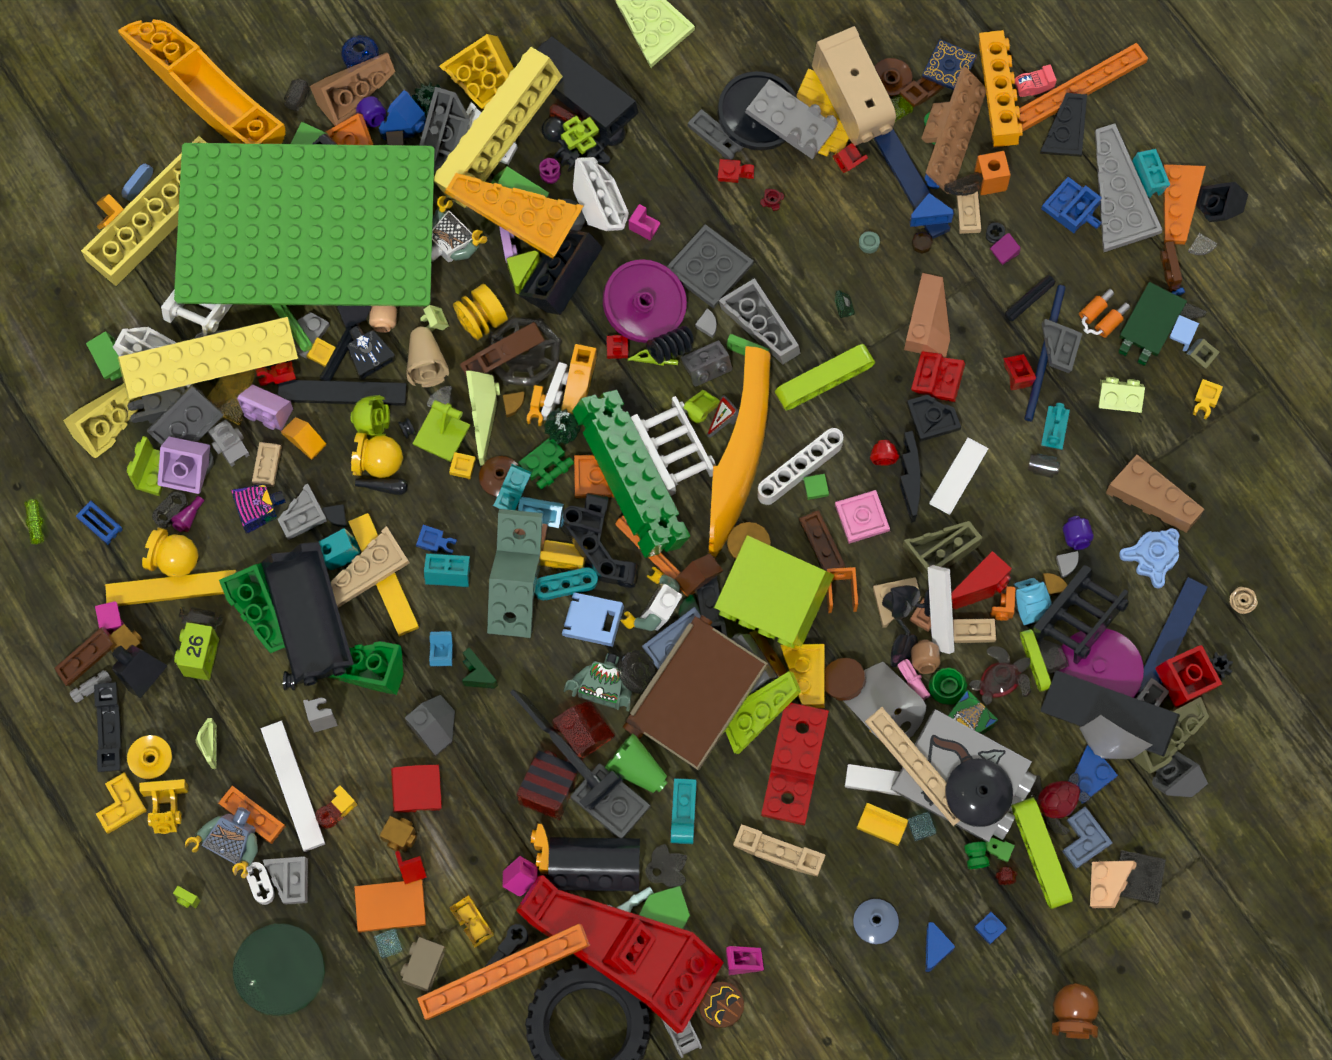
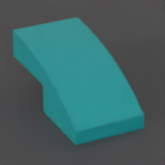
M511 464L493 506L499 509L515 510L532 472Z

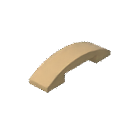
M742 824L733 846L756 857L813 876L819 875L826 856L806 847L803 849L764 835L761 831Z

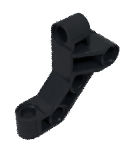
M587 493L584 508L569 506L564 510L560 529L564 534H567L581 556L584 557L588 566L595 571L600 581L633 588L636 586L639 565L633 562L612 559L600 542L609 497ZM567 519H572L575 522H569ZM590 541L593 543L594 548L587 550L584 548L583 543ZM608 566L611 568L612 573L605 575L601 572L600 568Z

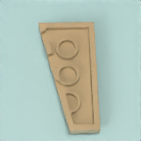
M387 526L375 540L373 539L367 545V548L359 556L357 555L352 560V563L345 570H342L331 581L338 608L409 564L408 559Z

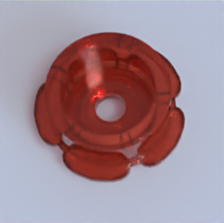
M1011 867L1000 868L996 874L998 884L1010 885L1015 883L1018 873L1013 871Z

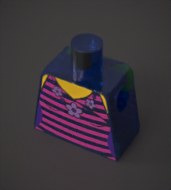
M266 484L231 490L246 534L276 519L277 515L274 507L286 503L282 491L269 494Z

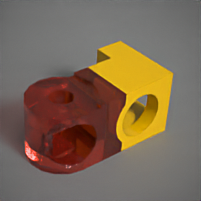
M341 786L334 790L336 797L327 806L319 808L316 812V820L323 828L329 829L334 827L357 806L354 799Z

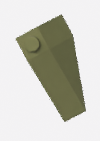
M1197 697L1169 710L1178 713L1180 717L1164 757L1144 750L1133 758L1148 773H1152L1169 764L1172 756L1184 747L1186 740L1191 735H1194L1209 718L1201 697Z

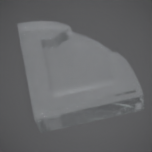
M1199 233L1188 252L1194 255H1205L1212 252L1218 243Z
M451 386L442 387L431 395L428 399V407H432L434 400L445 405L447 403L450 404Z

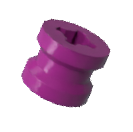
M546 158L540 163L539 170L542 181L548 184L557 182L560 178V165L558 161L553 158Z

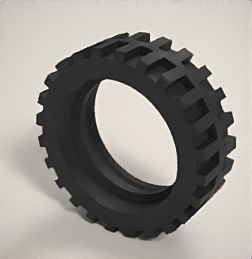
M573 964L570 969L563 970L562 968L558 970L557 975L552 978L548 977L541 989H537L534 993L535 997L528 1006V1017L526 1018L525 1026L527 1042L535 1060H565L555 1050L549 1034L550 1018L556 1005L565 996L581 989H596L609 994L620 1004L627 1020L625 1042L620 1051L610 1060H643L650 1038L648 1008L643 1001L589 964L587 966Z

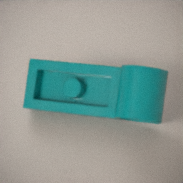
M674 779L671 843L693 844L696 780Z

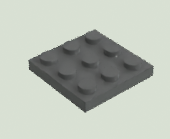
M705 224L670 262L667 268L678 277L684 287L714 309L719 303L718 300L727 295L753 266L754 261Z

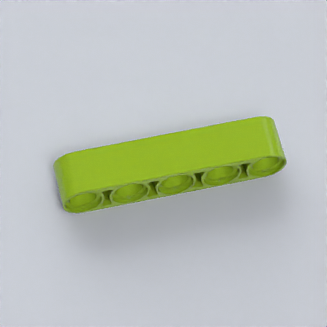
M860 344L782 384L775 390V394L786 411L791 410L870 369L875 364V361L865 344Z
M1031 797L1012 804L1013 815H1015L1016 823L1049 908L1054 909L1072 902L1073 899L1037 802Z

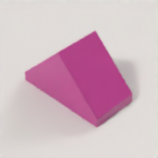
M726 947L729 975L764 970L761 948Z

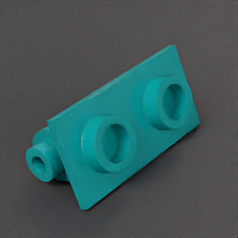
M1056 403L1054 407L1048 406L1041 446L1063 449L1070 411L1064 408V404Z

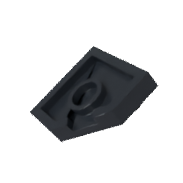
M929 395L907 400L906 404L920 442L961 430L955 408L947 404L944 405Z

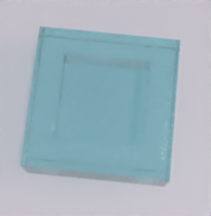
M929 812L907 819L915 841L937 833Z

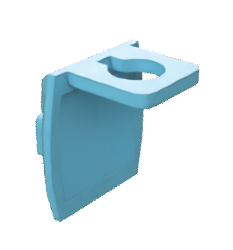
M1035 578L1014 583V587L1017 589V608L1023 625L1038 622L1052 605L1045 583L1039 582Z

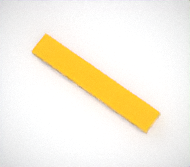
M368 513L348 521L361 552L367 548V545L373 539L375 540L378 537ZM393 573L377 583L376 586L398 636L400 637L418 629L419 626L396 574Z
M228 570L184 575L182 577H165L105 584L106 603L115 601L118 606L221 595L224 592L219 580L237 571Z

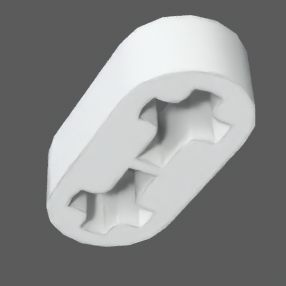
M251 863L247 867V880L252 894L258 903L262 905L269 904L273 901L275 892L267 870L261 863ZM254 868H257L259 871L262 870L259 873L261 881L257 882L255 876H251L254 873ZM263 885L266 891H270L266 899H263L262 896L258 897L261 894L259 886Z

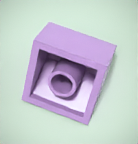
M168 437L160 447L158 486L200 494L209 465L210 445Z

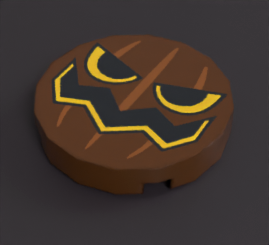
M716 982L711 984L699 1004V1011L707 1024L715 1028H726L733 1026L740 1020L744 1011V1000L741 992L734 985L728 982Z

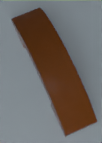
M922 77L917 82H911L899 94L913 107H916L935 96L945 87Z

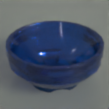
M356 35L349 38L342 47V59L349 68L379 56V50L374 40L364 35ZM360 43L365 46L361 52L353 50L356 44Z

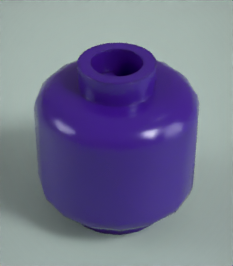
M369 96L363 98L357 104L356 114L363 115L367 127H377L384 121L386 110L378 98Z
M1079 516L1069 518L1068 522L1063 526L1066 544L1075 550L1087 548L1094 537L1090 522Z

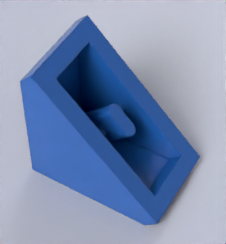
M929 193L911 214L910 227L950 223L954 214L953 209Z
M929 922L927 925L925 972H930L955 948L954 944L933 922Z

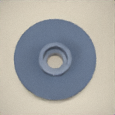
M870 899L863 902L857 908L853 924L857 935L862 940L870 944H882L889 941L895 935L899 919L896 910L891 904L881 899ZM878 916L881 919V922L879 924H875L872 921V918Z

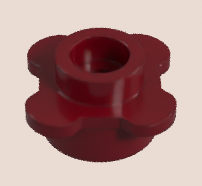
M768 188L765 190L764 198L761 199L760 204L763 207L767 206L772 208L773 211H777L780 209V202L784 200V194L776 189Z

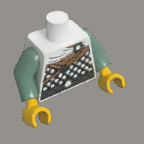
M446 196L438 198L437 204L440 208H437L433 215L432 262L440 255L447 262L468 259L478 249L479 243L487 242L486 236H482L479 239L483 231L475 230L471 233L450 211L446 213L445 210L453 205L452 200H448L447 204L444 205Z
M652 567L655 572L652 576L647 575V577L656 584L660 583L640 617L635 618L627 611L624 613L627 618L620 621L628 629L635 626L636 628L648 631H658L668 621L682 597V594L679 593V583L656 567Z

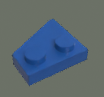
M1087 745L1070 782L1080 787L1079 800L1083 804L1117 778L1118 775L1105 759L1095 755L1089 745Z

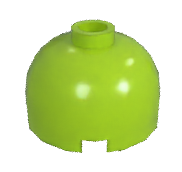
M380 395L362 398L356 403L351 412V422L359 433H366L367 438L385 436L386 434H383L384 428L389 429L388 404L384 405L382 400H385V398Z

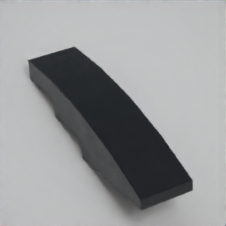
M913 431L904 433L903 437L907 453L902 454L901 458L905 475L900 476L899 486L912 523L916 521L920 497V466Z

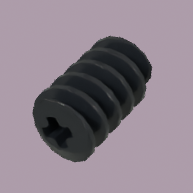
M681 326L666 334H661L659 337H654L652 340H648L646 347L651 357L658 364H662L664 360L669 361L671 358H676L685 352L689 353L692 350L691 344L694 341L693 334L687 326Z

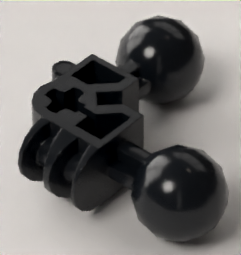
M552 116L547 118L541 128L546 140L558 142L562 146L554 158L562 157L563 159L560 164L562 166L568 164V172L575 169V160L579 157H594L598 163L609 164L610 157L604 152V148L621 144L626 136L624 127L610 139L600 133V137L597 139L592 137L596 142V146L581 154L577 147L569 150L566 142L562 140L561 134L565 133L563 128L565 121L560 117Z

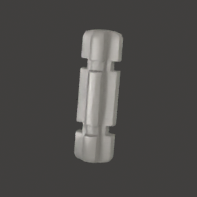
M103 670L98 674V677L94 676L81 684L79 689L75 688L70 691V696L75 702H79L84 699L83 696H88L94 692V684L109 683L112 679L108 672Z

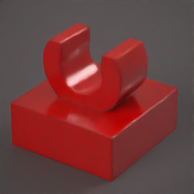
M621 335L607 336V359L628 358V338Z

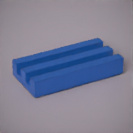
M92 501L76 515L78 520L107 545L111 542L112 538L117 536L118 532L123 530L119 524ZM92 508L94 511H96L109 524H111L114 527V529H109L96 516H94L89 511V509ZM86 514L104 531H106L108 535L105 536L103 533H101L95 526H93L88 520H86L83 517V515Z

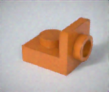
M1006 587L1005 594L1001 593L1000 606L1002 607H992L991 617H996L995 619L1000 621L1013 618L1015 587Z

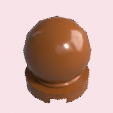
M1078 983L1064 986L1056 994L1053 1003L1054 1014L1059 1021L1052 1023V1034L1058 1036L1059 1032L1066 1033V1038L1089 1039L1090 1034L1097 1038L1098 1027L1093 1025L1092 1022L1097 1018L1099 1003L1094 991L1086 985Z

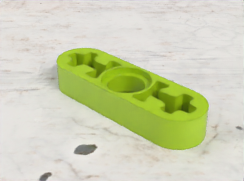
M1032 629L1020 632L1021 643L1036 686L1040 692L1048 690L1051 681Z

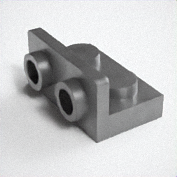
M719 340L681 357L682 364L690 374L695 387L732 371L729 354Z

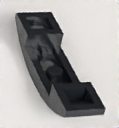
M716 576L697 590L700 614L713 622L711 627L727 636L724 617L719 615L720 610L714 608L720 596Z
M117 683L94 684L98 728V773L121 771L122 733Z

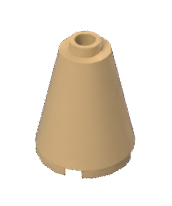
M417 327L410 334L406 375L408 382L416 386L415 383L421 384L422 387L435 386L445 381L444 377L449 375L448 365L431 330L425 327Z

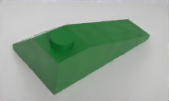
M262 563L220 579L219 582L227 601L237 609L243 621L250 625L256 637L269 653L285 648Z
M381 641L374 642L373 645H355V647L349 648L354 665L346 669L347 673L343 675L329 676L332 679L378 692L397 695L404 675L401 646Z

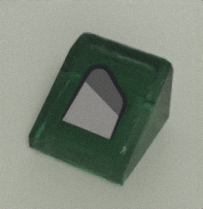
M840 290L836 291L835 304L839 317L844 318L854 315L855 311L851 297Z

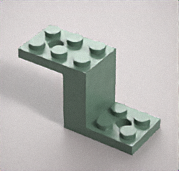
M499 509L497 551L489 578L488 634L531 638L533 598L540 571L543 513ZM518 528L523 529L525 534L518 535L514 530ZM512 612L516 617L508 618L505 613Z

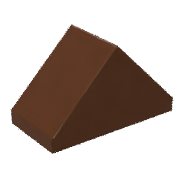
M708 554L692 561L675 580L679 583L685 594L690 596L722 573L723 570L713 556Z

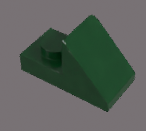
M470 648L466 649L463 652L465 660L462 662L470 672L474 671L462 680L463 685L495 689L498 686L497 680Z

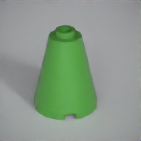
M633 733L619 747L613 759H610L605 766L606 770L614 771L622 778L652 793L656 790L660 792L668 783L665 780L667 777L665 772Z

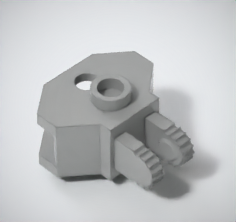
M227 420L208 430L209 435L214 441L211 444L218 454L222 453L231 467L235 465L234 461L240 457L249 456V452L241 441L244 439L238 428L233 429Z

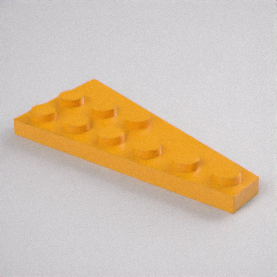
M455 173L444 192L552 259L584 207L580 204L573 205L566 203L564 200L546 198L544 195L517 188L503 187L497 183L483 182L481 179Z

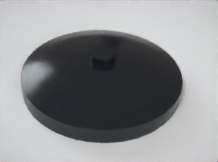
M747 72L732 79L723 89L717 107L719 123L726 135L738 145L751 150L763 151L777 148L786 142L745 113L747 107L769 79L797 98L793 89L778 76L766 72Z

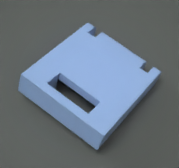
M573 593L572 598L577 601H571L564 627L571 628V630L563 629L562 635L613 647L624 609L623 603ZM607 613L614 616L610 632L603 631Z

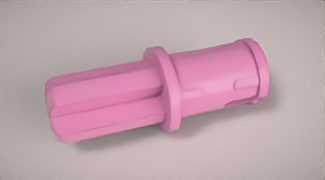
M908 659L901 661L898 664V668L907 681L906 684L923 700L927 699L930 693H928L921 681L922 676L917 674Z

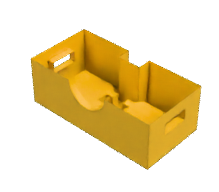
M469 895L449 907L460 926L466 925L467 928L464 929V932L474 948L494 936Z

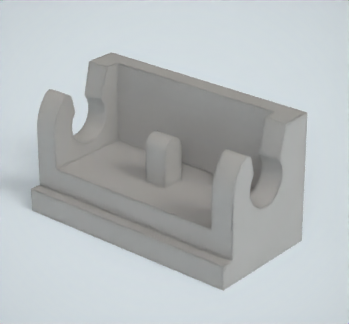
M325 698L308 701V699L303 700L308 721L314 732L338 726L331 709H317L319 704L327 702Z

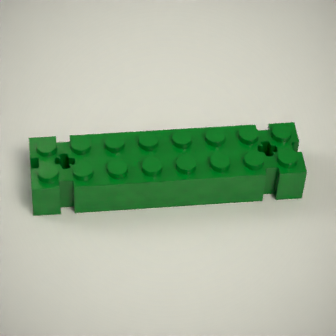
M613 390L602 393L599 398L596 395L581 398L572 412L578 424L585 427L583 435L633 535H639L641 539L637 544L644 558L658 555L663 549L666 552L680 549L691 536L684 522H678L676 517L679 515V512L628 411H622L621 408L624 403L618 391Z

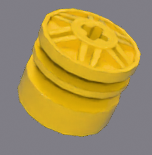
M481 284L471 291L473 302L464 296L461 298L462 303L460 301L453 303L461 325L477 341L483 337L482 332L484 334L490 332L487 322L494 328H497L508 320L501 303L485 284Z

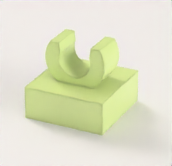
M429 305L423 309L426 315L421 317V321H429V325L425 328L434 331L435 329L444 330L449 326L441 308Z

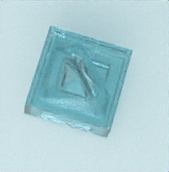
M396 929L374 936L381 959L403 951Z

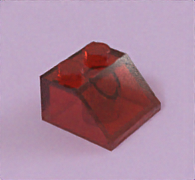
M590 701L570 707L552 720L553 727L581 760L615 737Z

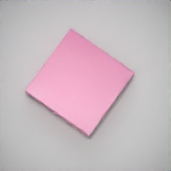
M876 490L835 502L848 544L890 531Z

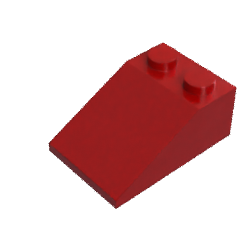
M992 551L951 593L952 610L993 597L997 592L1001 594L1009 585L1008 582L1011 579L1009 575L1012 568Z

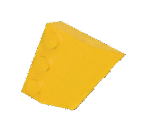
M486 34L439 66L452 77L451 79L465 90V93L481 109H484L485 105L491 101L497 89L503 85L509 77L511 70L514 69L499 38Z

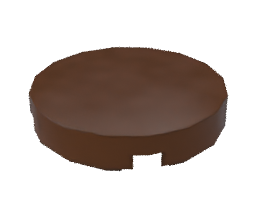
M840 658L831 662L825 668V691L830 697L836 698V700H851L861 693L863 686L865 687L866 673L861 664L854 659Z

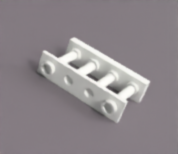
M174 289L161 306L163 320L171 323L177 316L184 317L202 325L203 336H209L217 330L219 322L233 304H199L212 310L208 317L205 318L182 308L185 304L176 303L174 300Z
M676 396L672 398L673 408L648 420H640L638 414L631 417L670 496L676 494L677 482L705 469L709 476L712 477L713 466H716L712 456H707L686 416L687 410L683 408L684 403L682 401L679 402ZM676 415L683 425L655 439L653 437L650 438L647 433L649 428ZM687 433L692 444L667 456H659L657 452L658 446ZM695 451L698 453L702 462L674 475L668 473L666 469L668 464Z

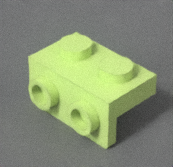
M1106 377V380H1100L1099 408L1142 413L1145 387L1143 384H1140L1139 380L1128 379L1127 382H1119V379L1115 377Z

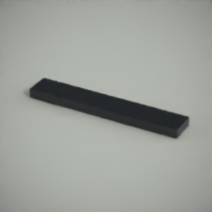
M290 380L279 383L278 396L291 403L356 404L364 397L380 395L385 398V400H382L384 405L406 406V383Z

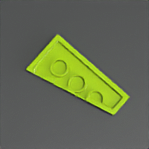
M788 671L746 698L725 730L734 753L740 754L801 693L793 672Z

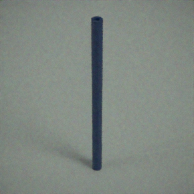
M1063 285L1057 286L1049 318L1050 321L1055 323L1058 321L1066 289ZM1045 340L1035 374L1036 380L1032 386L1024 418L1030 422L1034 418L1048 361Z

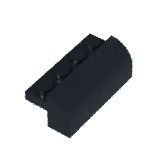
M550 837L549 881L558 890L639 891L640 838Z

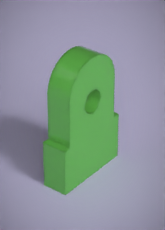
M991 838L989 842H986L988 853L1008 863L1015 845L1006 841H999L995 838Z

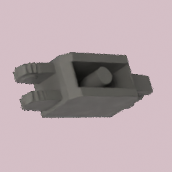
M184 386L144 395L141 400L128 403V410L145 409L144 412L132 414L130 421L137 423L148 420L149 423H154L186 391Z

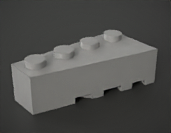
M755 278L718 300L721 309L760 345L770 349L769 353L781 364L801 354L796 340Z

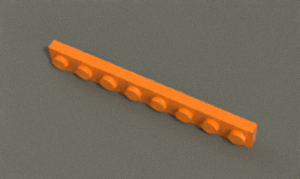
M1135 43L1019 108L1020 118L1017 119L1018 124H1022V132L1056 114L1066 93L1087 94L1088 96L1145 64L1148 57L1140 46Z
M577 924L417 998L425 1020L434 1018L590 946L582 924Z

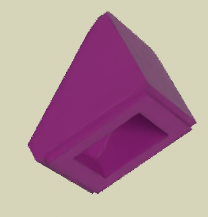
M1008 233L996 242L990 250L1003 265L1019 255L1021 248L1010 233Z

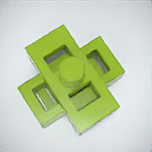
M575 116L563 124L565 133L561 134V138L566 142L569 150L577 147L580 153L584 154L588 149L596 146V142L592 137L599 132V129L591 117L581 122Z

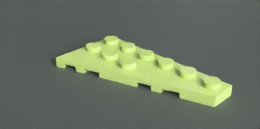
M615 0L650 68L695 30V26L667 0Z

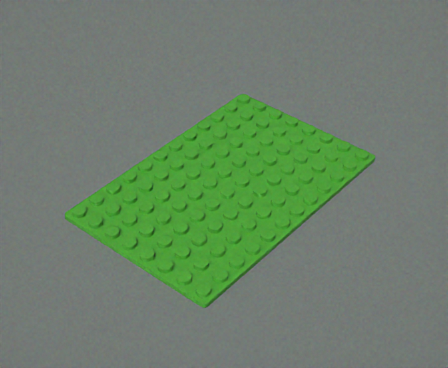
M184 143L181 156L175 302L178 304L429 306L431 299L434 147Z

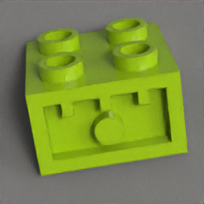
M143 436L141 442H138L135 447L136 455L134 460L130 461L127 473L135 489L160 496L163 490V486H158L160 451L153 449L149 439Z

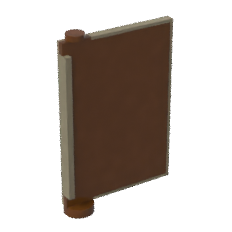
M703 615L700 618L695 616L692 622L688 624L622 726V728L631 734L633 733L639 739L645 734L697 770H700L769 665L711 627L713 622Z

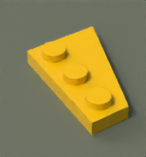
M803 644L802 647L795 645L794 648L780 645L787 667L790 672L794 673L801 693L798 697L801 705L825 708L824 644Z

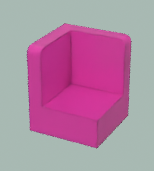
M640 204L629 219V230L650 241L660 227V222L648 216L646 207Z
M114 601L95 606L99 629L105 627L111 635L124 624L120 618L117 602Z
M521 856L503 871V887L517 896H522L528 891L537 879V866Z

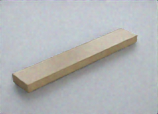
M881 707L864 722L952 826L956 825L960 820L952 814L945 798L946 781L884 708Z

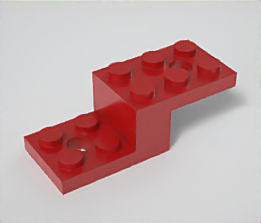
M790 703L783 710L761 813L762 817L805 826L828 710ZM800 723H805L809 730L801 734L797 732L796 726ZM783 794H792L794 801L791 804L783 803L781 800Z

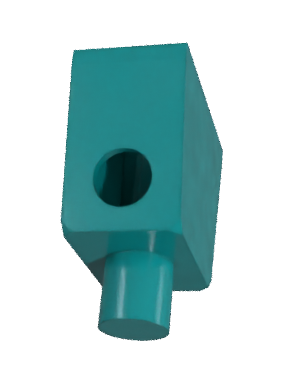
M345 528L319 541L325 565L329 570L351 563L357 555L361 554L356 538Z

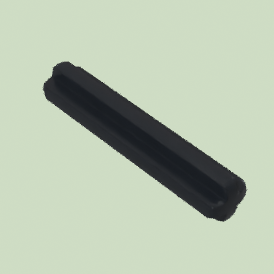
M1050 275L1044 277L1005 312L1006 318L1009 321H1014L1055 285L1054 278Z
M352 326L346 328L321 373L320 379L322 381H331L348 350L347 345L353 341L348 333L353 328Z

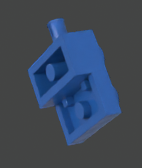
M1069 177L1065 179L1041 208L1072 233H1075L1086 222L1096 229L1102 223L1093 216V212L1100 205L1102 197L1086 185L1084 188Z

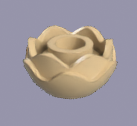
M1238 587L1230 595V605L1238 613H1250L1257 606L1258 602L1255 592L1249 588Z

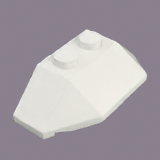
M594 157L577 158L575 160L573 191L578 203L584 206L582 212L587 224L604 231L623 230L629 212L614 178L605 168L598 164Z
M149 327L122 329L113 348L120 357L175 344L176 342ZM192 384L186 385L184 388L188 389Z

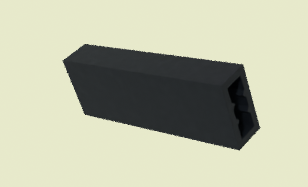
M551 36L536 49L548 56L563 76L551 94L584 120L591 117L599 132L608 139L613 137L639 113L634 99Z

